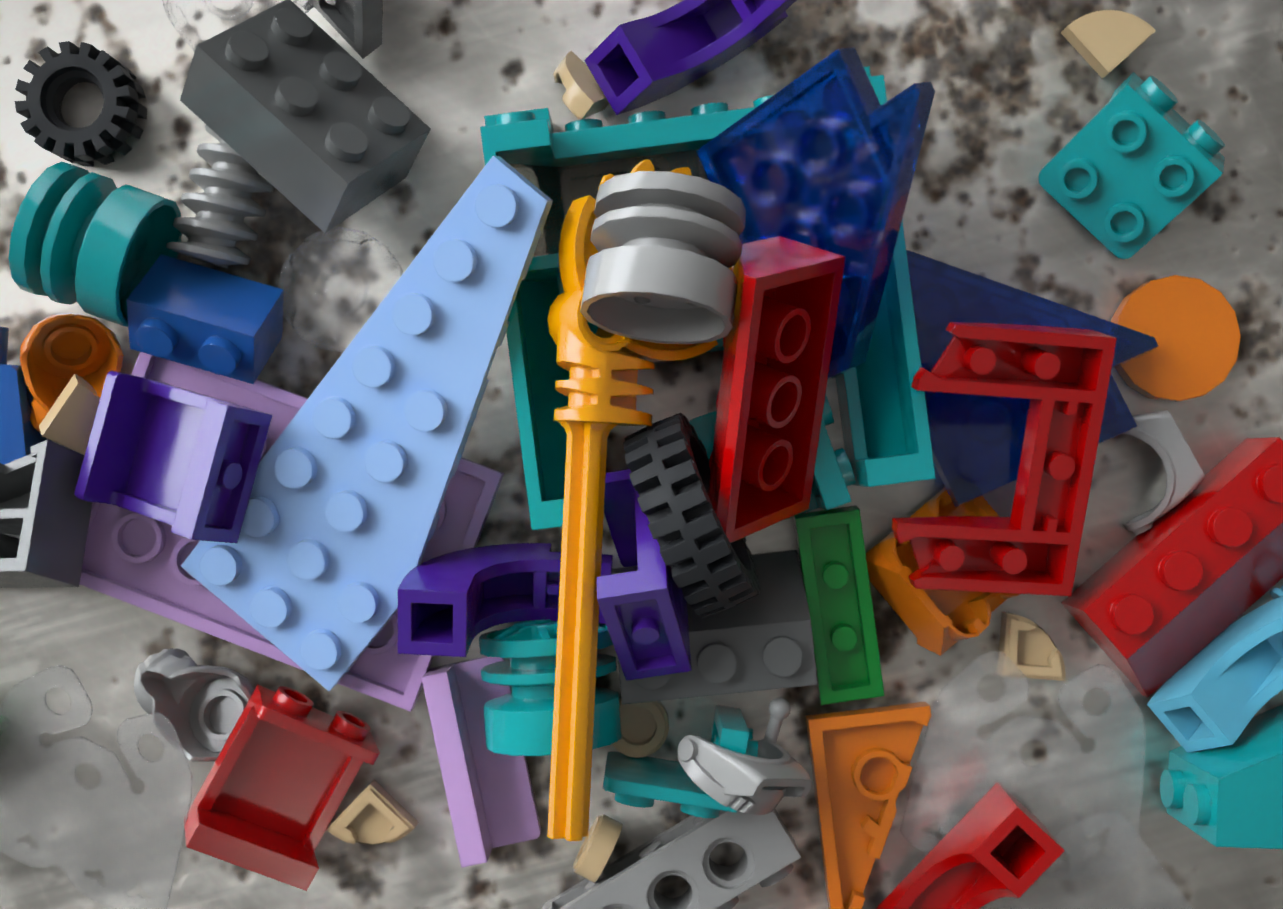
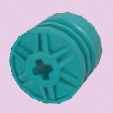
M61 161L47 167L32 183L19 207L10 238L8 259L11 277L23 291L35 295L48 296L51 301L60 304L72 305L78 302L85 313L128 327L127 298L161 254L178 258L179 253L169 250L165 246L168 242H181L182 233L172 225L174 218L181 217V212L176 201L127 184L117 188L111 178L93 172L89 173L86 169Z
M550 619L520 621L508 628L484 633L479 637L480 654L487 657L510 658V660L486 665L481 670L483 681L496 685L512 686V693L489 700L484 705L486 747L493 753L511 756L551 755L558 621H551ZM598 623L597 650L613 645L606 624ZM597 654L596 678L616 671L617 662L615 656ZM595 687L592 750L611 745L621 739L619 692Z

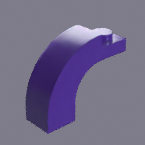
M683 0L652 16L620 24L584 61L616 115L670 95L725 64L788 17L785 10L797 0Z
M551 543L489 545L447 553L413 568L407 573L398 587V654L466 657L473 639L480 632L488 628L517 621L548 619L558 621L561 552H551ZM602 554L601 576L612 575L613 555ZM599 606V623L606 624Z

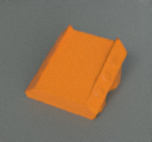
M958 475L910 516L1000 517L972 482L963 475ZM893 531L866 553L869 581L916 636L917 644L939 656L944 654L958 641L979 636L989 626L991 613L1008 598L1020 595L1013 593L916 589L908 578L911 573L918 569L910 542L908 540L900 544L895 539Z

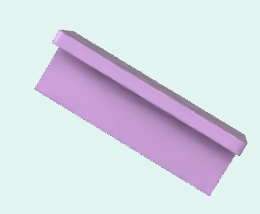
M484 656L433 667L421 677L462 868L486 863L492 848L534 840L541 833L526 756L497 754L486 747L484 705L489 700L512 693L511 686L491 684L482 680V668L495 662L505 661V658Z

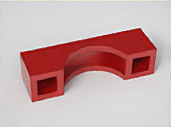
M997 782L875 909H979L999 898H1020L1065 850L1048 829Z

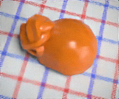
M71 313L51 315L35 324L21 344L20 364L25 383L33 396L30 421L36 431L40 432V423L74 374L87 381L95 389L98 396L101 397L107 373L109 371L121 372L124 356L123 350L115 333L98 319Z

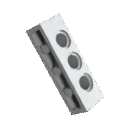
M776 809L765 815L720 810L719 817L701 818L691 815L607 865L595 883L584 879L544 903L542 909H732L739 901L738 895L759 883L761 887H768L784 879L793 870L792 863L800 859L801 856L795 840ZM724 842L736 843L744 849L741 859L730 866L718 865L710 858L712 850ZM669 875L680 876L690 884L688 890L676 898H668L661 895L655 887L662 878Z

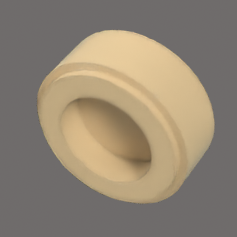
M620 696L622 736L619 741L612 745L620 753L629 757H646L655 753L664 744L669 731L668 714L661 701L622 705V698Z
M605 814L596 817L588 831V836L585 837L573 864L574 873L594 883L597 881L618 841L623 827L622 823Z

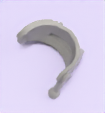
M1168 410L1143 413L1102 423L1100 436L1106 434L1132 435L1150 444L1162 458L1167 480L1163 499L1153 509L1134 517L1133 520L1125 524L1127 530L1133 531L1135 535L1152 528L1154 521L1163 517L1185 500L1206 478Z
M776 698L769 704L771 717L764 739L757 740V757L726 749L697 735L685 736L678 745V761L691 780L720 804L745 814H769L777 807L784 796L806 797L812 787V781L806 769L791 757L785 749L776 744L783 719L789 716L791 710L789 702L783 698Z

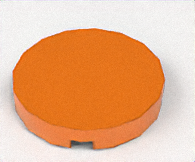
M1178 275L1143 283L1124 297L1111 318L1109 334L1117 338L1113 366L1125 383L1147 398L1175 402L1204 396L1225 381L1237 361L1241 338L1236 313L1223 294L1201 279Z

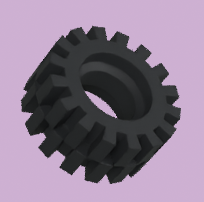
M70 41L59 42L61 53L55 52L48 46L38 53L45 63L39 66L29 60L23 69L34 76L30 83L18 79L15 88L16 91L26 96V101H14L16 113L27 118V120L20 123L25 133L35 137L33 142L41 148L71 163L74 161L82 166L94 167V160L107 165L115 162L112 152L117 151L124 156L133 148L125 141L130 134L140 140L144 130L136 125L137 118L147 119V108L138 101L146 97L143 88L133 81L136 79L135 75L104 50L100 51L89 43L81 42L79 48ZM78 83H94L101 90L104 99V105L99 117L87 127H70L63 119L61 113L64 96L70 88Z

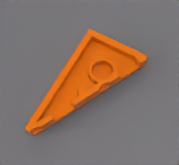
M926 702L806 716L828 909H862L865 901L863 892L875 859H880L894 821L897 812L896 801L899 792L906 787L913 768L910 762L923 725L928 726L931 718V708Z

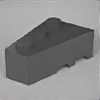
M46 440L31 446V454L7 464L0 463V588L79 587L92 509V502L76 498L74 494L84 455Z

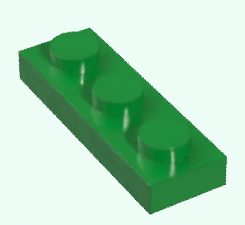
M855 505L794 515L801 572L811 618L817 687L821 705L885 696L860 509Z

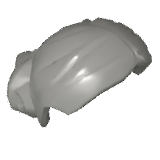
M178 648L163 649L159 653L150 655L144 662L139 664L134 679V692L142 709L148 714L153 715L154 725L162 736L189 761H216L254 692L248 678L227 667L197 665L186 651Z

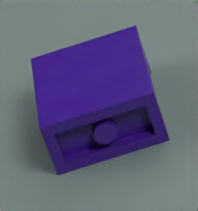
M109 371L106 375L75 488V497L87 502L116 505L173 525L171 533L191 540L238 543L272 415L160 381Z
M630 469L606 473L604 515L621 565L623 567L638 565V571L596 577L597 601L626 681L692 671L687 601L684 598L682 588H678L672 578L670 566H666L660 554V546L657 539H653L648 525L650 523L639 505L637 498L640 496L632 485L629 475L631 473Z

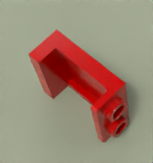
M257 684L184 818L186 847L307 891L319 870L314 851L363 762L374 765L380 754L370 732L371 727L364 720L345 711H337L335 716L315 709L311 699L294 689L280 686L275 692Z

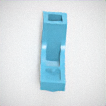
M1283 595L1256 608L1230 624L1169 678L1147 703L1148 707L1187 753L1233 745L1255 714L1271 698L1283 690Z

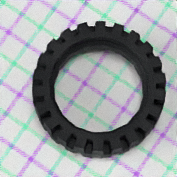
M678 413L625 437V442H623V448L626 452L625 460L631 471L629 475L632 485L640 496L637 498L639 505L649 520V530L653 539H657L659 543L660 554L666 566L669 565L671 568L672 578L677 587L682 588L684 598L689 605H692L694 612L700 615L701 618H704L759 595V590H761L758 581L759 577L753 564L754 560L751 551L745 543L747 541L746 538H741L732 543L729 542L709 499L710 459L708 458L705 446L701 439L699 440L692 424L690 425L687 417L682 413Z

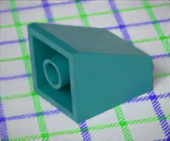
M1283 704L1254 716L1233 745L1189 753L1182 746L1170 750L1168 769L1162 772L1160 778V795L1163 805L1167 808V814L1216 847L1283 849Z

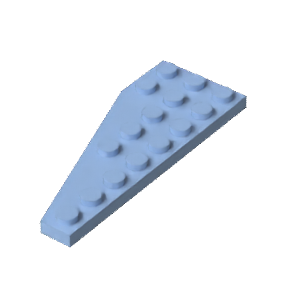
M492 156L260 461L238 543L200 540L181 565L184 570L328 691L340 682L398 611V587L407 573L421 564L428 541L433 538L440 518L438 513L450 480L456 474L489 381L487 379L497 348L502 345L510 323L507 321L521 281L526 278L553 200L500 156Z

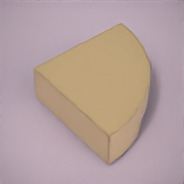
M1102 10L1076 19L1061 34L1103 79L1156 30L1146 21L1133 14L1117 10Z
M572 51L568 52L553 73L555 83H563L567 89L562 96L564 104L578 119L582 120L605 110L609 102L588 66Z
M74 374L40 423L41 435L85 455L100 397L95 389L83 378Z
M1002 611L997 673L1004 677L1066 681L1063 657L1050 636L1030 619L1018 614Z
M374 779L326 830L347 843L382 844L402 839L415 829L419 822Z

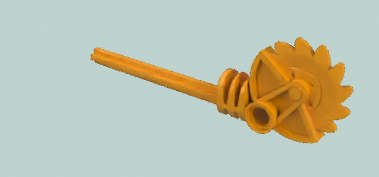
M646 159L637 164L630 173L655 171L654 165L650 160ZM689 167L677 168L670 171L674 173L692 176L691 169ZM610 173L603 176L600 185L614 177V175ZM591 195L573 200L564 219L559 241V269L564 292L558 295L551 304L547 318L549 333L557 345L556 363L559 367L570 372L569 380L555 381L556 391L568 397V406L554 409L553 420L558 421L564 427L567 441L547 836L551 839L565 838L568 841H582L583 837L588 836L599 623L596 577L601 576L607 437L615 426H652V414L636 410L637 395L654 394L652 388L637 384L638 370L655 369L653 362L692 358L718 345L716 340L687 345L662 344L630 339L607 332L599 327L595 334L590 330L586 318L580 312L586 266L589 257L598 253V250L590 240L594 220L597 218L594 214L596 199Z

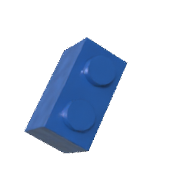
M161 254L127 298L130 349L254 384L282 339L284 289Z

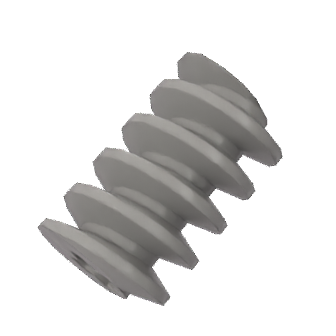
M205 125L206 131L220 143H202L198 145L197 153L212 168H193L190 170V179L201 187L204 192L182 194L181 202L193 211L196 217L174 218L172 225L185 235L188 241L168 242L165 248L228 269L229 265H248L251 258L235 246L236 242L257 240L259 234L243 222L244 218L265 216L267 211L255 202L251 196L253 192H273L274 186L263 178L258 171L210 127Z

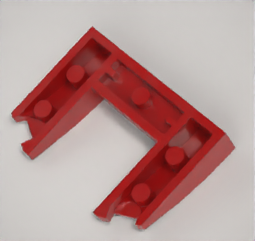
M950 322L945 330L952 334L953 338L931 372L922 367L919 368L913 377L912 388L918 391L1030 399L1011 517L939 516L892 518V531L895 539L900 544L909 540L918 569L908 576L909 581L916 589L1071 596L1117 338L1090 329Z

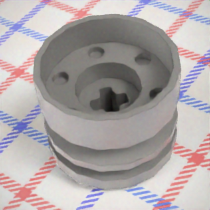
M637 171L614 176L602 183L596 196L594 214L597 218L594 220L590 238L598 253L589 257L586 266L580 312L586 320L607 332L630 339L662 344H697L712 342L726 337L733 328L738 281L733 271L729 268L736 265L742 254V243L739 236L745 228L746 209L742 199L726 187L709 180L669 171Z

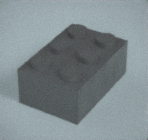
M284 0L197 44L180 101L324 233H327L404 180L431 130L428 125L291 0Z

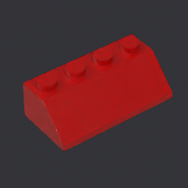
M781 236L742 244V254L736 265L732 266L731 269L738 281L733 328L726 337H723L724 355L720 390L716 399L717 417L713 451L709 460L710 479L708 488L709 499L730 543L809 509L846 256Z
M1280 437L1246 438L1205 475L1206 478L1185 500L1163 517L1154 521L1152 528L1134 537L1072 592L1071 596H1068L1061 602L1143 696L1148 698L1283 578V441Z

